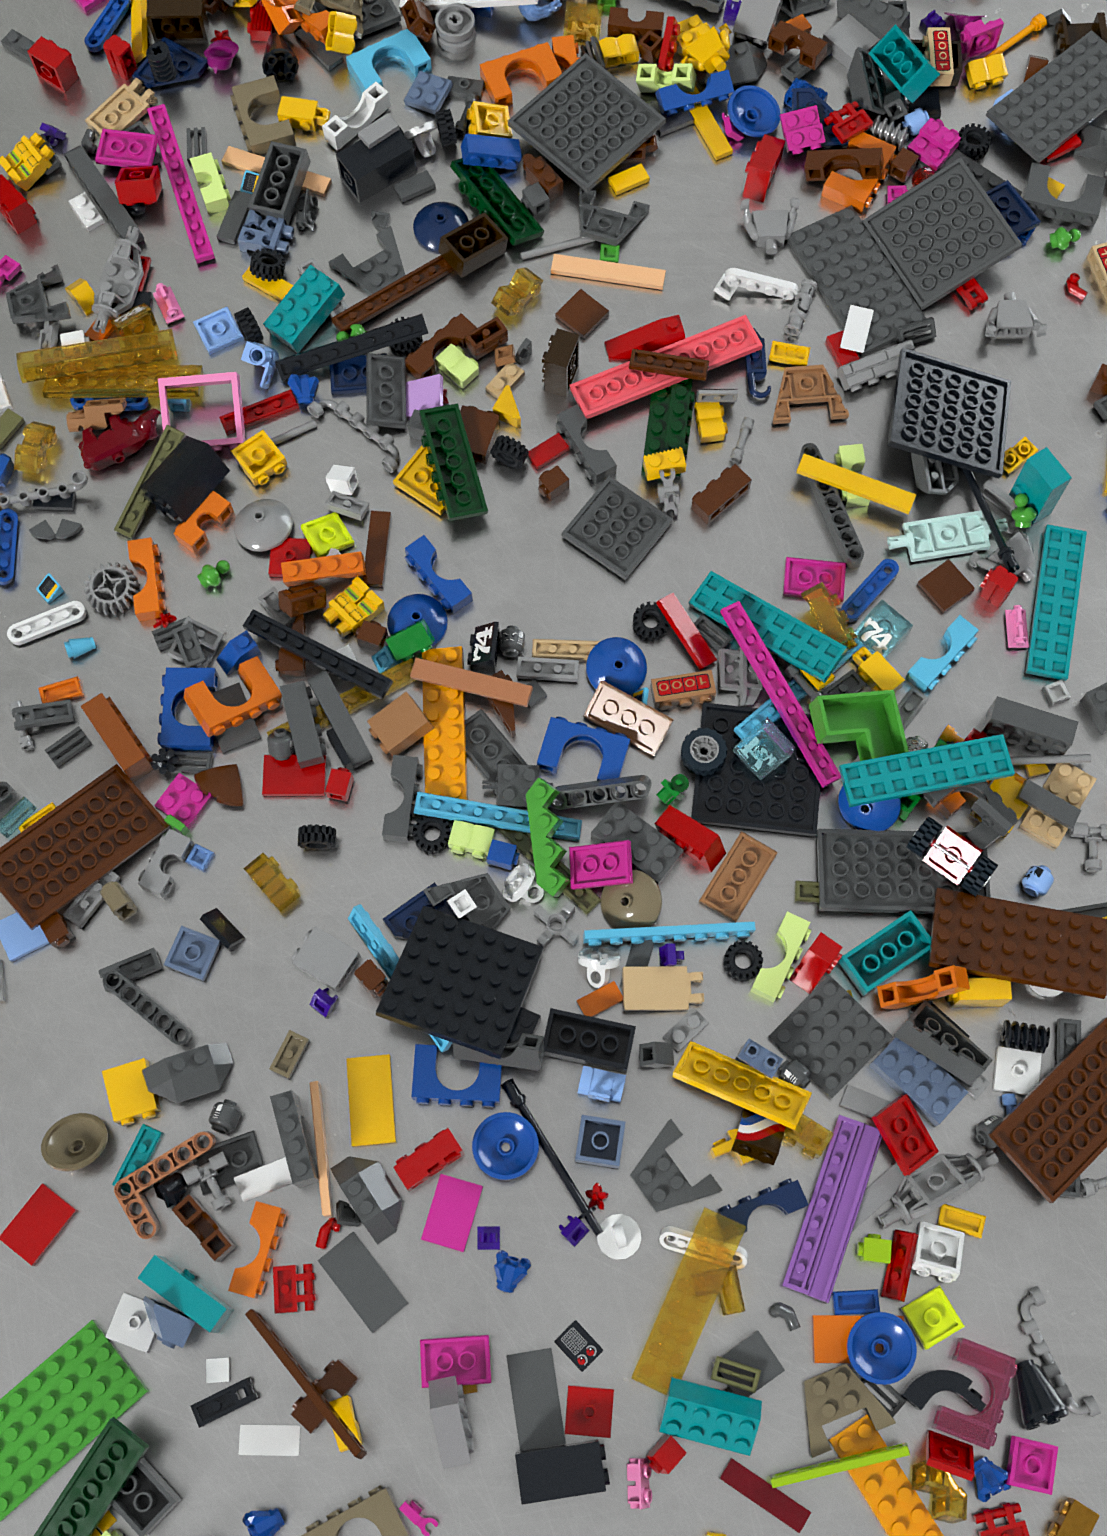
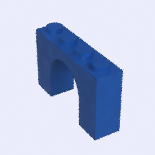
M166 667V673L162 675L164 694H161L160 697L161 706H163V712L159 714L161 732L157 736L158 745L164 748L166 752L170 749L184 752L214 751L215 735L208 738L201 726H187L179 723L176 720L175 712L179 702L184 698V690L187 687L204 681L211 693L218 691L219 675L215 668Z
M563 717L550 718L537 760L539 769L557 774L565 749L574 742L587 741L597 746L602 753L603 760L597 781L621 777L630 746V738H627L622 733H608L607 730L600 727L590 728L582 722H568Z
M415 1044L411 1097L413 1100H416V1103L429 1104V1101H438L439 1105H451V1102H460V1106L472 1107L473 1103H482V1107L494 1108L495 1104H500L502 1065L480 1062L478 1077L470 1087L463 1090H451L443 1086L437 1077L438 1046Z

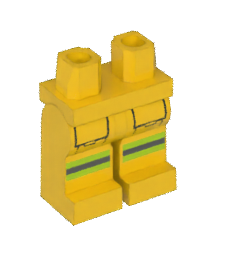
M36 132L30 138L23 136L20 139L21 141L15 145L14 149L6 157L3 155L0 157V165L15 184L25 191H28L45 173L46 169L52 166L49 160L55 154L46 144L39 149L45 140Z
M357 576L352 580V584L328 602L329 608L324 612L323 617L329 624H332L337 619L341 621L336 626V630L342 637L351 632L355 635L358 626H362L364 620L370 622L385 610L384 601Z

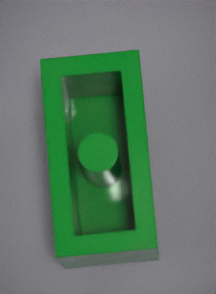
M424 619L386 638V642L396 661L403 659L404 662L413 658V653L419 650L423 653L432 648L431 644L435 641Z

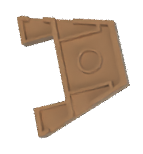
M824 365L785 367L772 422L773 424L790 423L789 405L828 402L831 420L848 419L849 411L847 408L845 409L842 398L837 394L834 383Z

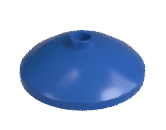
M742 86L735 90L729 98L727 105L729 118L742 133L751 137H763L764 134L770 135L779 125V115L781 114L779 105L775 98L766 90L757 86Z
M425 594L405 596L398 600L389 612L387 619L389 634L392 635L424 619L435 639L433 644H431L434 647L443 639L447 631L448 619L446 611L441 603L431 596ZM415 615H419V616H420L419 619H414L413 617H414Z
M612 637L602 640L593 647L587 658L586 673L591 685L595 689H597L600 681L603 680L631 695L640 688L645 680L647 662L642 650L634 642L621 637ZM615 662H620L622 667L617 668Z
M842 786L839 793L838 804L840 812L844 819L857 830L885 831L899 817L901 798L864 804L869 807V810H865L863 805L849 807L844 786Z
M500 1112L486 1118L476 1129L472 1141L473 1156L477 1165L487 1175L500 1180H511L524 1175L535 1163L539 1150L538 1137L534 1127L524 1117L511 1112ZM509 1144V1151H503L502 1145Z
M874 1312L860 1318L851 1328L847 1339V1354L852 1367L862 1378L875 1384L886 1385L900 1381L911 1371L916 1360L917 1346L911 1329L902 1319L890 1313ZM878 1343L883 1346V1350L880 1353L875 1349Z

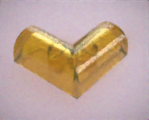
M736 1265L692 1273L696 1297L718 1293L723 1316L745 1312Z

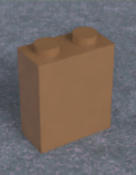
M404 692L367 721L371 727L368 729L375 739L379 738L382 742L379 744L386 755L390 753L392 756L401 754L434 729L417 703L407 692Z

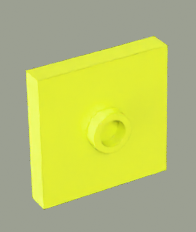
M336 512L301 524V530L317 558L328 555L331 548L342 551L354 546L353 538Z
M940 1285L900 1308L925 1350L965 1327Z

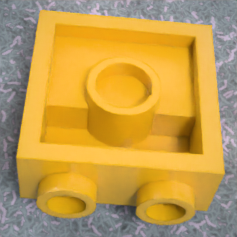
M698 14L678 22L680 24V35L677 36L676 40L677 52L682 59L686 55L691 57L686 49L710 29L707 22L703 23Z
M473 101L470 109H467L466 119L470 120L471 123L468 130L469 134L512 139V130L508 126V120L510 119L508 106Z
M261 430L231 450V454L255 486L266 484L270 476L275 473L277 475L283 473L286 469L285 466H287L286 458L264 430Z

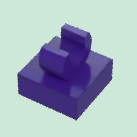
M727 0L723 20L736 21L742 3L741 0L739 2Z
M933 10L921 20L920 26L927 32L929 27H945L946 22Z
M42 122L40 130L46 132L44 135L49 140L51 137V146H56L58 139L64 140L67 133L52 125Z
M667 943L659 948L660 966L677 965L676 962L685 960L684 951H676L674 943Z
M319 988L314 992L309 1005L326 1018L331 1014L338 996L335 995L332 998L328 995L329 988L324 990Z
M568 1215L567 1218L570 1223L566 1227L560 1224L559 1228L562 1231L561 1234L575 1247L590 1230L578 1217L575 1216L573 1218Z
M500 1226L477 1227V1250H500Z

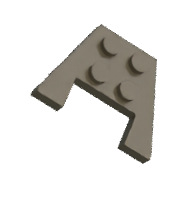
M298 0L294 9L309 16L315 2L338 12L356 16L357 30L354 32V36L362 38V0Z
M847 1363L804 1381L812 1458L832 1450L822 1425L863 1408H867L876 1431L896 1423L894 1418Z

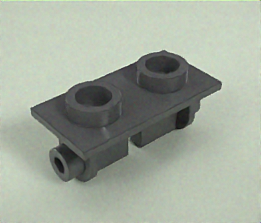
M308 188L306 193H302L299 196V213H297L295 224L300 230L308 227L311 231H314L318 199Z

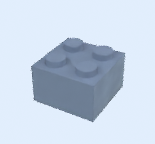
M582 1115L575 1162L619 1169L626 1122Z

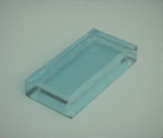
M23 796L0 819V832L6 838H9L37 807Z

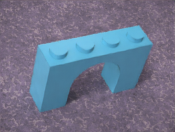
M408 29L384 38L382 41L369 45L346 57L348 70L362 93L375 82L383 87L382 80L376 73L375 67L380 61L387 58H398L404 61L415 78L419 71L426 73L432 71L431 58L416 35Z

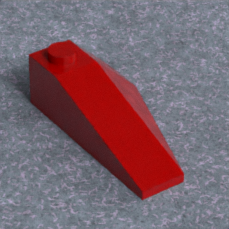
M675 315L656 320L604 342L609 360L630 361L632 349L653 352L685 339V332L680 316Z

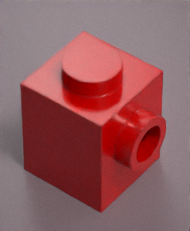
M341 767L338 769L331 768L325 789L327 798L348 802L354 781L350 770Z
M663 1435L646 1457L650 1461L649 1466L656 1473L669 1474L687 1452L671 1435Z

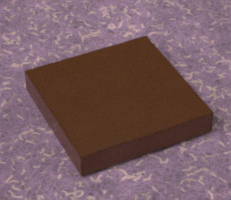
M580 289L555 313V317L585 339L609 315V310Z
M949 559L917 583L942 613L953 607L975 589Z

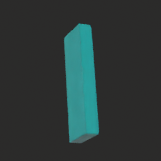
M142 1124L112 1183L113 1186L119 1180L150 1162L164 1134L163 1132ZM123 1183L121 1189L130 1193L131 1186L128 1183Z

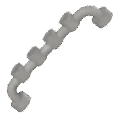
M325 399L318 403L313 401L307 406L309 413L315 418H319L324 413V407L333 409L337 416L345 418L352 427L360 429L367 438L375 440L382 449L391 452V457L386 456L381 461L386 471L393 473L398 468L397 461L400 454L396 446L393 445V437L387 433L382 437L378 434L380 431L378 426H367L363 423L365 418L361 413L356 412L353 415L348 412L350 407L346 402L341 401L338 404L335 401Z
M75 470L70 475L72 484L69 485L60 483L54 488L40 487L37 491L29 493L22 490L17 495L9 497L6 494L0 495V506L2 509H11L15 503L29 506L32 500L40 499L42 502H49L52 496L60 495L61 498L66 499L71 496V492L82 489L88 483V477L84 471Z
M1038 1286L1029 1289L1030 1295L1025 1297L1021 1303L1020 1311L1024 1321L1020 1325L1025 1335L1031 1334L1035 1342L1031 1344L1034 1354L1037 1358L1042 1356L1046 1364L1042 1366L1045 1376L1048 1380L1053 1378L1057 1386L1054 1389L1070 1411L1079 1415L1089 1413L1092 1417L1100 1414V1408L1092 1395L1083 1399L1084 1405H1078L1074 1402L1072 1394L1061 1376V1372L1050 1353L1048 1345L1030 1313V1306L1033 1303L1037 1307L1045 1304V1298Z

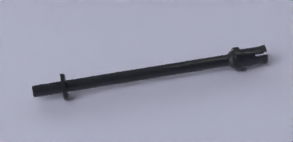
M957 466V469L963 470L999 547V559L1003 561L1008 573L1016 572L1020 566L1014 557V550L1006 545L972 471Z
M513 1078L505 1081L501 1087L509 1097L511 1107L517 1108L522 1116L534 1127L539 1144L582 1212L578 1218L580 1220L585 1218L594 1234L598 1236L604 1231L593 1215L596 1208H589L527 1108L525 1094H521Z

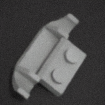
M741 647L737 650L721 648L718 651V689L736 691L737 695L740 696L738 706L751 708L759 696L762 683Z

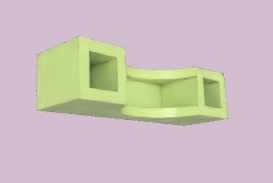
M788 911L786 912L776 934L784 945V960L773 968H761L750 992L773 1003L776 997L781 999L786 988L782 984L785 978L790 979L794 967L791 964L794 959L798 960L803 949L800 948L802 940L807 941L811 933V929H808L811 922Z

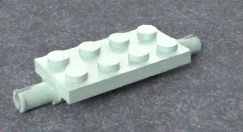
M980 510L903 523L904 535L887 537V544L890 545L888 546L889 550L907 547L911 562L989 550L991 547L989 535L992 532ZM1006 518L995 520L1000 531L1008 530V523H1004L1007 521Z

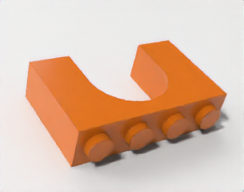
M548 42L479 64L480 77L484 81V86L492 104L505 106L513 105L512 91L506 80L513 72L518 70L534 72L540 78L544 89L562 74Z
M865 132L852 138L848 142L847 149L882 148L884 157L882 177L880 179L853 180L831 171L824 183L821 195L844 207L852 205L855 211L860 214L863 213L865 207H870L873 193H878L881 179H886L889 172L888 167L889 165L891 166L892 161L897 156L895 155L896 146Z
M258 656L239 664L238 675L251 696L246 703L240 706L231 707L219 703L213 697L204 681L185 688L184 700L208 738L213 735L218 736L232 726L237 727L245 720L257 718L262 712L268 709L274 710L280 705L282 694Z

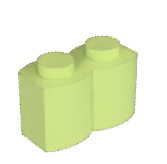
M450 344L435 358L437 368L462 389L479 375L477 361L465 356V352L459 346Z
M454 820L448 846L454 853L464 854V852H469L475 858L484 859V856H488L492 839L495 838V829Z

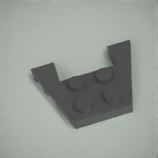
M580 187V237L617 246L647 215L650 205L634 201L629 214H623L593 206L596 191L590 190L587 193Z
M391 226L376 234L378 241L384 247L383 251L355 267H352L342 253L328 261L330 268L336 269L343 277L355 282L356 286L369 295L405 276Z
M58 264L52 266V271L47 274L42 272L37 275V279L28 284L26 281L6 293L10 318L13 324L71 319L67 302L50 307L47 304L44 287L63 281Z
M488 873L423 890L434 907L452 895L454 897L466 889L477 906L465 915L470 922L493 930L511 909Z
M672 1119L666 1123L630 1174L655 1212L722 1191V1188L711 1174L692 1187L669 1156L665 1148L683 1136Z

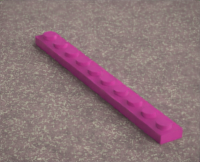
M165 104L147 108L154 133L158 136V145L196 262L198 264L215 259Z
M740 601L722 608L720 611L721 615L822 788L840 780V772L823 743L817 744L812 724Z

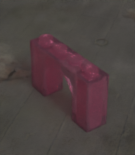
M958 1338L952 1360L979 1371L985 1377L990 1389L989 1401L981 1412L974 1415H965L938 1405L931 1428L989 1450L990 1446H994L997 1439L995 1429L997 1423L1000 1424L1003 1418L1004 1410L1001 1408L1004 1400L1007 1401L1010 1394V1387L1008 1385L1010 1378H1014L1016 1374V1358L968 1339Z

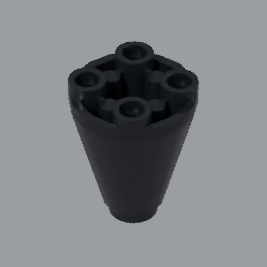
M272 33L267 40L262 68L266 77L274 75L277 82L294 80L299 64L296 55L284 37L278 35V33Z
M1033 1359L1016 1365L1021 1418L1026 1430L1040 1427L1039 1424L1047 1422V1425L1058 1423L1061 1421L1060 1418L1069 1415L1067 1406L1040 1367L1034 1363Z

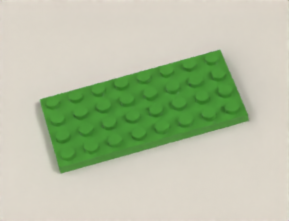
M91 1320L0 1399V1522L100 1435L109 1419L112 1417L119 1419L149 1392L112 1342L105 1337V1333L95 1320Z

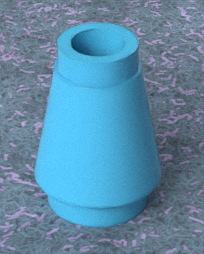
M93 637L68 639L67 642H64L68 658L74 657L75 659L92 649H96Z

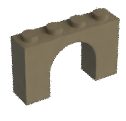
M274 75L231 87L233 95H230L233 107L237 106L238 108L235 110L238 121L243 123L240 125L243 136L247 135L248 139L245 140L248 151L252 150L253 154L260 156L265 155L271 141L296 146L289 119L269 125L257 124L251 120L253 113L259 108L281 101Z
M380 1485L369 1491L370 1497L363 1501L358 1497L348 1503L349 1509L342 1513L337 1509L328 1514L326 1522L319 1524L316 1521L305 1528L307 1532L302 1536H338L344 1523L353 1518L370 1520L377 1526L382 1536H411L389 1487L387 1486L382 1489Z

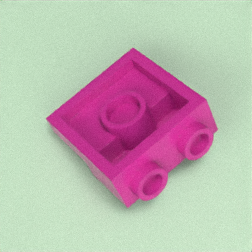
M1001 18L989 21L986 24L980 19L965 25L964 30L959 34L962 59L964 61L996 49L1004 26Z
M817 105L779 115L784 140H786L787 153L792 152L793 155L803 153L805 148L810 147L811 150L822 148L821 144L825 143V137Z
M930 118L920 129L917 137L908 145L907 150L913 151L919 156L918 159L937 171L958 148L961 137L955 129L949 130L940 119L934 120Z

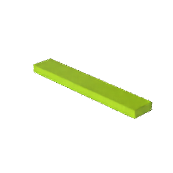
M905 1442L773 1474L770 1480L772 1488L909 1456L910 1451L908 1444Z

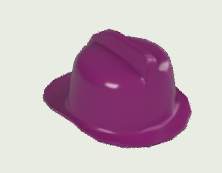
M944 12V14L954 16L955 29L958 34L964 30L965 25L969 22H975L980 19L982 20L983 17H987Z
M217 40L210 44L207 50L204 51V55L207 57L209 67L214 69L215 74H218L221 70L230 69L239 47L230 40Z

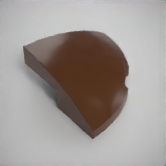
M237 764L214 767L194 775L197 786L205 795H208V792H210L213 797L217 798V802L221 804L243 806Z

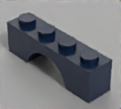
M791 1178L778 1183L780 1187L775 1190L768 1187L759 1191L760 1196L751 1199L749 1195L738 1200L739 1205L731 1208L730 1204L717 1209L719 1213L714 1217L724 1240L727 1241L746 1233L749 1216L753 1210L760 1206L776 1207L785 1215L807 1207L809 1204L799 1181L792 1182Z

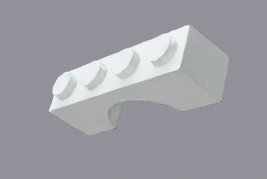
M373 83L362 93L361 100L353 112L345 117L335 115L322 126L325 141L337 151L342 148L359 131L367 127L391 107L389 92L379 83Z

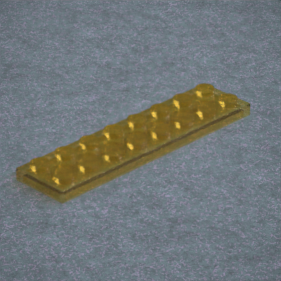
M49 366L42 393L44 398L160 397L158 378L203 375V366ZM201 386L167 389V397H199Z
M704 1207L631 1377L632 1379L667 1395L671 1377L682 1379L744 1234L745 1225Z

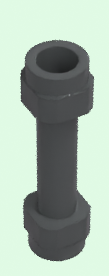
M469 93L466 97L465 109L460 121L456 122L455 130L459 136H464L467 131V109H470L473 101H478V96L474 93Z
M791 664L785 669L784 673L791 680L794 679L811 697V702L817 696H823L820 691L816 692L799 674L800 670L796 666Z

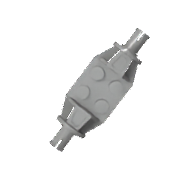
M129 226L125 239L120 238L115 241V248L105 263L94 294V304L92 305V311L97 314L93 330L96 332H100L101 329V333H105L108 320H116L120 314L133 306L144 275L140 257L141 248L136 244L140 230L136 227ZM112 303L117 304L114 309L111 308Z
M989 1150L976 1159L969 1153L965 1155L941 1154L920 1166L910 1175L904 1176L896 1195L892 1197L894 1207L878 1215L880 1223L885 1229L900 1219L910 1225L913 1219L939 1208L969 1190L978 1181L983 1182L985 1180L983 1170L999 1162L997 1155L993 1150ZM968 1165L969 1168L960 1172L955 1166ZM910 1193L912 1200L904 1205L902 1201Z

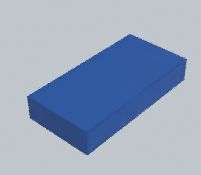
M878 1289L832 1292L834 1315L880 1312Z

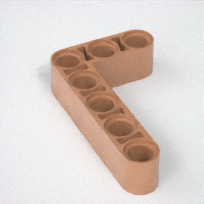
M203 1131L195 1134L115 1184V1196L140 1238H152L160 1230L159 1221L142 1191L210 1151L216 1144V1138L213 1133ZM202 1135L207 1136L210 1140L206 1148L201 1147L199 1144V1139ZM183 1147L188 1148L190 1151V1156L187 1160L182 1159L180 1156V1150ZM163 1159H167L170 1162V1169L168 1171H163L160 1167ZM143 1171H147L151 1175L148 1183H144L141 1180ZM123 1183H128L131 1186L129 1195L123 1194L121 1190ZM135 1202L140 1203L142 1206L140 1214H135L132 1210ZM145 1222L153 1225L151 1234L144 1232L143 1225Z

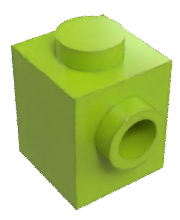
M868 1234L867 1237L861 1238V1242L857 1243V1256H860V1261L890 1264L892 1240L881 1239L879 1234Z

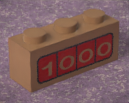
M712 670L651 679L650 688L655 709L667 710L677 705L687 707L696 702L702 704L703 702L709 703L716 696Z

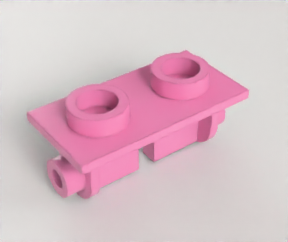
M163 283L157 284L156 292L153 293V296L166 323L169 324L184 318L185 316L171 287H166Z
M1015 605L1012 610H1005L1008 648H1029L1026 610L1021 605Z
M629 1458V1463H627V1481H636V1485L628 1486V1504H630L632 1509L650 1508V1503L652 1502V1490L649 1488V1478L651 1477L652 1469L649 1466L648 1458Z

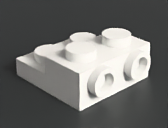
M920 1221L911 1269L916 1270V1273L923 1277H927L930 1274L938 1276V1279L944 1283H950L952 1280L956 1281L960 1275L965 1233Z

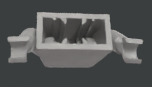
M795 197L790 199L791 210L789 213L788 210L752 211V214L749 210V198L743 199L740 203L741 211L744 210L743 219L749 236L756 242L757 247H766L767 254H776L777 247L784 246V241L791 237L798 213L796 212L800 206V199Z
M1007 292L1004 294V300L998 301L997 306L990 310L986 322L985 336L993 338L1029 337L1033 329L1037 331L1036 336L1041 337L1046 336L1047 324H1042L1037 320L1032 309L1028 307L1027 301L1016 300L1014 292Z
M1011 521L1008 523V530L1006 532L1013 535L1005 543L1008 547L1013 548L1014 557L1020 566L1019 570H1016L1013 574L1016 576L1020 575L1025 582H1028L1035 576L1028 566L1036 557L1029 537L1019 527L1015 526V521ZM999 547L986 559H981L977 552H973L970 556L969 563L972 567L980 565L983 569L990 570L992 568L995 570L997 566L1001 565L1006 568L1003 561L998 557Z

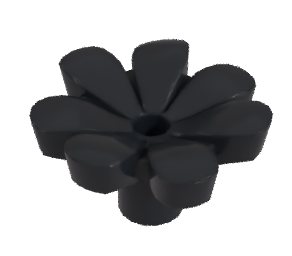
M161 748L158 751L159 755L152 754L151 759L155 761L152 764L154 770L160 769L159 773L162 775L166 774L167 770L171 773L176 770L174 765L179 763V758L173 757L175 754L174 750L170 749L166 753L165 749Z

